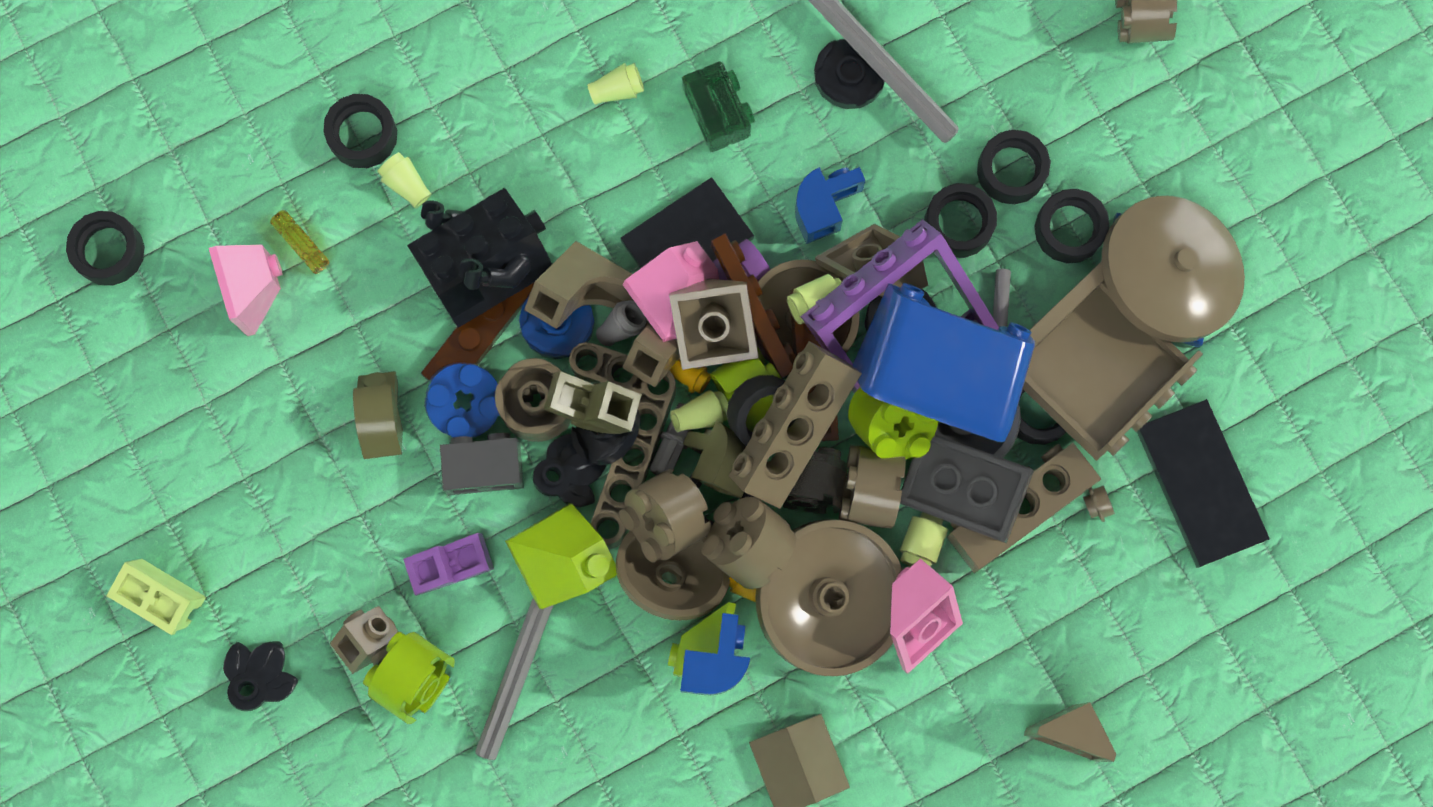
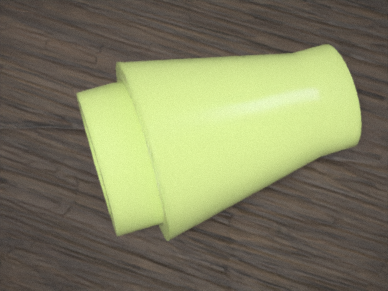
M623 63L595 82L587 84L595 105L602 102L637 98V94L644 91V86L635 63L628 66Z
M400 152L390 157L377 171L382 176L381 182L410 202L415 209L432 195L423 183L410 158H404Z
M708 390L680 408L670 412L673 427L677 432H681L684 430L714 427L716 421L723 424V421L728 420V402L721 391L713 392Z

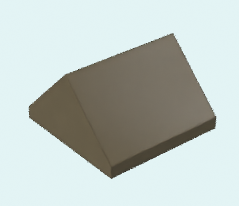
M706 279L669 293L682 370L758 358L747 282Z
M1090 702L1068 707L1027 727L1024 736L1096 762L1115 761L1116 752Z
M822 714L749 742L773 807H806L850 788Z

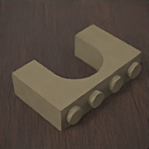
M575 241L535 281L524 310L557 329L573 311L581 306L603 305L614 308L618 302L634 301L623 286L624 281L632 273ZM647 320L644 330L634 340L622 368L656 387L680 358L677 339L663 342Z

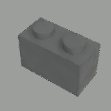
M494 433L487 436L488 440L473 442L472 437L463 436L449 439L450 444L440 445L443 491L450 496L523 489L521 446L517 437L511 438L510 433Z

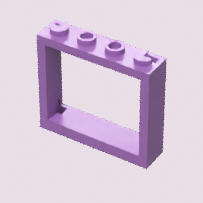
M923 219L910 230L906 229L900 238L886 249L877 252L871 261L856 273L847 276L841 285L826 297L816 301V305L800 316L823 349L853 365L832 332L885 291L888 283L894 284L934 252L969 308L960 317L995 330L999 328L942 234ZM858 381L852 389L853 393L860 387Z

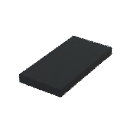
M1207 399L1150 421L1137 431L1196 568L1270 539Z

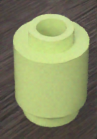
M826 274L795 288L793 294L787 296L788 307L795 321L798 324L805 323L800 316L816 305V301L826 297L841 285L842 281L839 278L833 279L830 274Z
M923 512L920 517L912 516L900 548V552L903 553L900 562L910 567L919 559H922L930 567L932 564H936L948 529L942 526L944 520Z

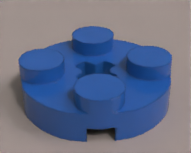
M456 362L446 365L438 370L429 381L424 404L427 416L438 430L453 438L463 436L473 438L479 436L491 428L500 415L495 402V391L498 383L487 370L474 364ZM460 390L465 395L471 393L473 399L470 401L471 407L467 410L462 407L455 409L453 405L457 401L455 394Z

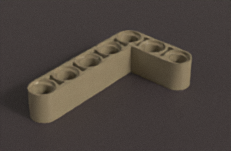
M585 342L578 344L570 353L569 362L574 376L594 385L610 381L642 394L638 406L640 416L651 414L657 419L655 427L651 430L639 429L638 436L631 449H638L645 455L643 462L638 466H629L623 461V456L611 464L591 520V526L598 532L600 524L606 520H613L618 523L619 532L617 535L610 539L603 538L607 547L611 549L618 547L628 532L619 516L620 510L625 508L624 502L614 501L611 498V491L620 484L627 485L632 490L646 481L650 465L660 441V435L663 432L675 398L676 383L674 375L670 370L663 377V380L669 384V389L661 395L651 393L648 389L650 384L635 375L628 382L619 383L613 379V374L618 368L623 367L628 355ZM590 355L598 360L597 365L592 370L583 371L577 367L579 360L583 356Z

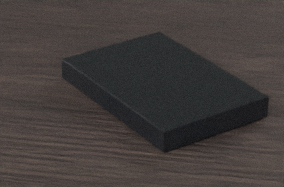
M711 177L620 239L641 269L668 248L698 241L713 262L717 259L711 248V241L726 233L730 242L736 240L740 244L745 239L752 241L754 234Z

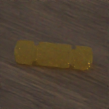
M286 210L279 211L271 218L270 223L282 235L302 260H305V264L313 273L318 274L328 267L330 262L327 257L318 249L298 224H295L296 222Z

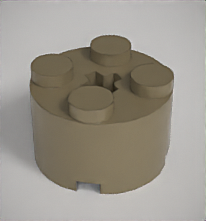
M1115 0L1116 8H1122L1121 20H1118L1119 42L1132 44L1174 40L1177 23L1169 24V18H1173V13L1177 12V0Z
M531 358L515 363L500 379L495 391L496 407L506 426L515 436L532 442H542L557 437L568 429L572 421L544 410L553 374L561 371L558 367L544 359ZM534 394H540L542 399L538 407H532L529 403L533 401Z
M850 445L847 458L848 474L847 477L843 476L840 490V499L842 501L839 520L892 529V526L894 527L901 502L902 490H900L901 478H904L906 457L882 459L870 447Z
M668 469L630 490L625 497V508L619 512L622 524L626 529L634 533L641 544L643 554L651 562H655L658 559H670L705 538L711 528L710 521L707 523L704 521L703 512L708 510V507L700 490L683 473L679 476L672 474L674 471L672 469Z
M745 497L732 504L724 502L719 505L714 512L715 521L701 549L702 554L711 563L747 589H756L772 581L768 576L776 568L782 571L787 566L795 550L796 535L790 529L791 525L760 499Z

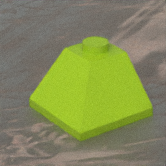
M570 503L505 540L539 609H544L588 593L617 575L616 564L604 539L577 508Z
M726 603L681 635L680 644L672 643L667 666L674 667V676L682 677L685 650L718 654L722 613L734 614L735 603Z

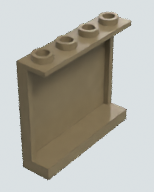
M1100 262L1030 329L1032 332L1030 336L1035 341V347L1023 390L1097 461L1107 451L1114 456L1129 441L1124 434L1130 428L1137 432L1152 418L1148 410L1153 405L1160 409L1175 394L1170 387L1175 382L1182 386L1196 373L1197 369L1193 364L1203 353L1199 350L1188 359L1170 341L1155 338L1133 325L1113 302L1104 281L1102 262Z

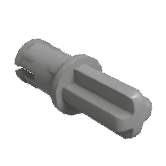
M678 403V405H677L676 408H680L681 406H683V405H685V404H683V403ZM672 421L670 422L667 431L662 432L660 435L662 442L650 465L652 473L659 475L668 469L674 470L682 450L688 448L683 445L688 431H692V429L677 432L673 427Z

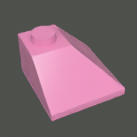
M698 241L668 248L624 281L623 286L662 341L666 342L677 339L669 293L706 279H719L718 268Z
M228 245L208 248L229 320L247 336L254 335L281 289L277 277L283 274L276 254L271 255L263 245Z
M919 559L911 567L904 568L898 574L895 582L892 583L890 634L902 670L908 674L963 624L953 586L922 559Z

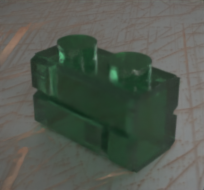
M723 61L706 66L702 70L698 69L682 77V89L710 152H715L727 147L729 144H735L751 136L750 124L755 123L752 110L747 102L741 104L736 93L740 91L737 76L733 70L726 71Z

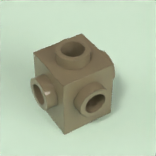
M380 606L366 613L360 609L343 622L342 628L330 642V645L351 673L354 674L371 663L380 665L388 653L386 647L389 641L399 631Z

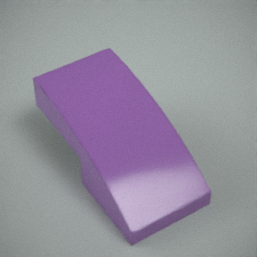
M475 533L445 546H435L403 559L415 595L431 592L494 570L482 533Z

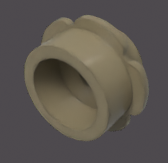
M1104 485L1095 489L1090 487L1088 489L1090 495L1083 497L1091 518L1099 516L1100 520L1105 522V517L1115 514Z

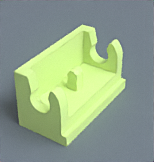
M143 559L124 562L106 595L170 635H174L176 631L186 628L192 622V620L188 619L189 614L192 610L201 607L206 599L204 595Z

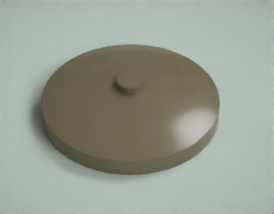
M1175 196L1150 197L1139 201L1123 212L1114 221L1106 234L1101 262L1107 290L1120 312L1143 332L1170 342L1196 341L1223 327L1237 311L1243 296L1245 281L1242 257L1235 240L1224 224L1204 207L1190 200Z
M832 519L804 524L792 530L796 535V545L787 566L782 571L776 568L768 576L772 581L765 586L756 588V611L760 627L775 652L785 661L801 670L821 676H844L858 672L877 661L893 644L890 634L892 583L895 582L898 574L903 569L890 546L879 535L862 525Z

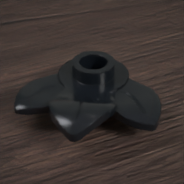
M566 434L555 439L548 446L546 459L541 461L533 472V483L536 489L546 496H558L566 505L570 503L577 508L585 507L595 502L593 491L589 485L601 477L606 465H597L580 457L573 448L571 434ZM548 471L556 472L559 480L555 482L550 481L546 473Z
M272 641L256 647L252 652L240 642H236L230 647L224 660L223 671L230 681L227 695L234 708L246 712L253 711L264 702H280L293 692L298 679L289 673L282 672L285 662V651L281 642ZM251 685L254 687L251 695L242 696L240 694L244 686Z

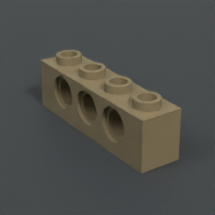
M809 341L805 349L795 358L793 369L784 384L776 390L773 402L765 416L755 425L752 438L743 453L739 454L735 459L729 477L743 492L780 509L862 373L844 359ZM814 385H816V387H815V389L813 390V392H811L810 394H808L809 390H810ZM796 419L794 424L787 428L790 422ZM776 453L775 456H774L770 461L767 462V460L769 459V457H770L772 454Z
M1071 443L1065 449L1058 444L1041 457L1045 463L1034 471L1024 497L1030 504V511L1025 515L1018 513L1007 544L956 524H950L954 531L947 538L973 573L979 571L1101 480L1100 476L1074 443ZM1044 474H1052L1058 478L1060 482L1058 492H1051L1044 487Z

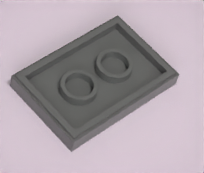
M935 434L930 441L929 451L922 457H913L901 489L900 504L1007 544L1034 470Z

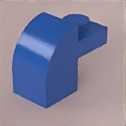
M819 167L811 171L803 179L797 193L795 217L806 244L841 230L843 220L835 202L863 191L866 180L860 167L851 171L847 167L836 170L828 176V180H825Z
M722 613L718 654L685 650L681 693L708 696L718 695L731 690L742 680L748 669L750 658L734 656L735 649L743 650L745 625H738L739 615Z

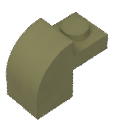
M396 371L358 376L357 388H353L355 424L364 459L402 455L403 428L397 408L398 379Z
M559 371L553 374L544 410L572 420L571 424L580 428L601 433L620 434L632 431L642 394L610 381L594 385Z
M717 421L713 429H706L704 434L688 431L683 445L701 454L691 478L719 493L742 498L744 492L729 475L735 459L739 454L743 453L746 446L730 428Z

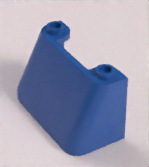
M888 283L852 365L862 373L858 379L861 389L875 399L997 442H1004L1013 425L1035 347V341L1030 336L1032 332L1012 322L1009 323L1008 327L999 326L998 330L930 306L928 301L923 298L924 291L913 285L903 283L901 287Z

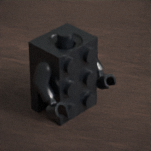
M505 187L466 211L447 209L444 213V206L440 202L434 200L425 201L422 204L421 217L426 220V226L432 231L407 245L457 328L533 284L552 265L537 235L546 229L541 218L535 210L524 215Z

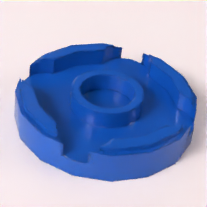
M528 298L522 305L519 318L522 336L529 347L543 357L553 359L570 357L574 347L581 343H588L592 337L595 322L590 305L577 308L557 329L524 310Z

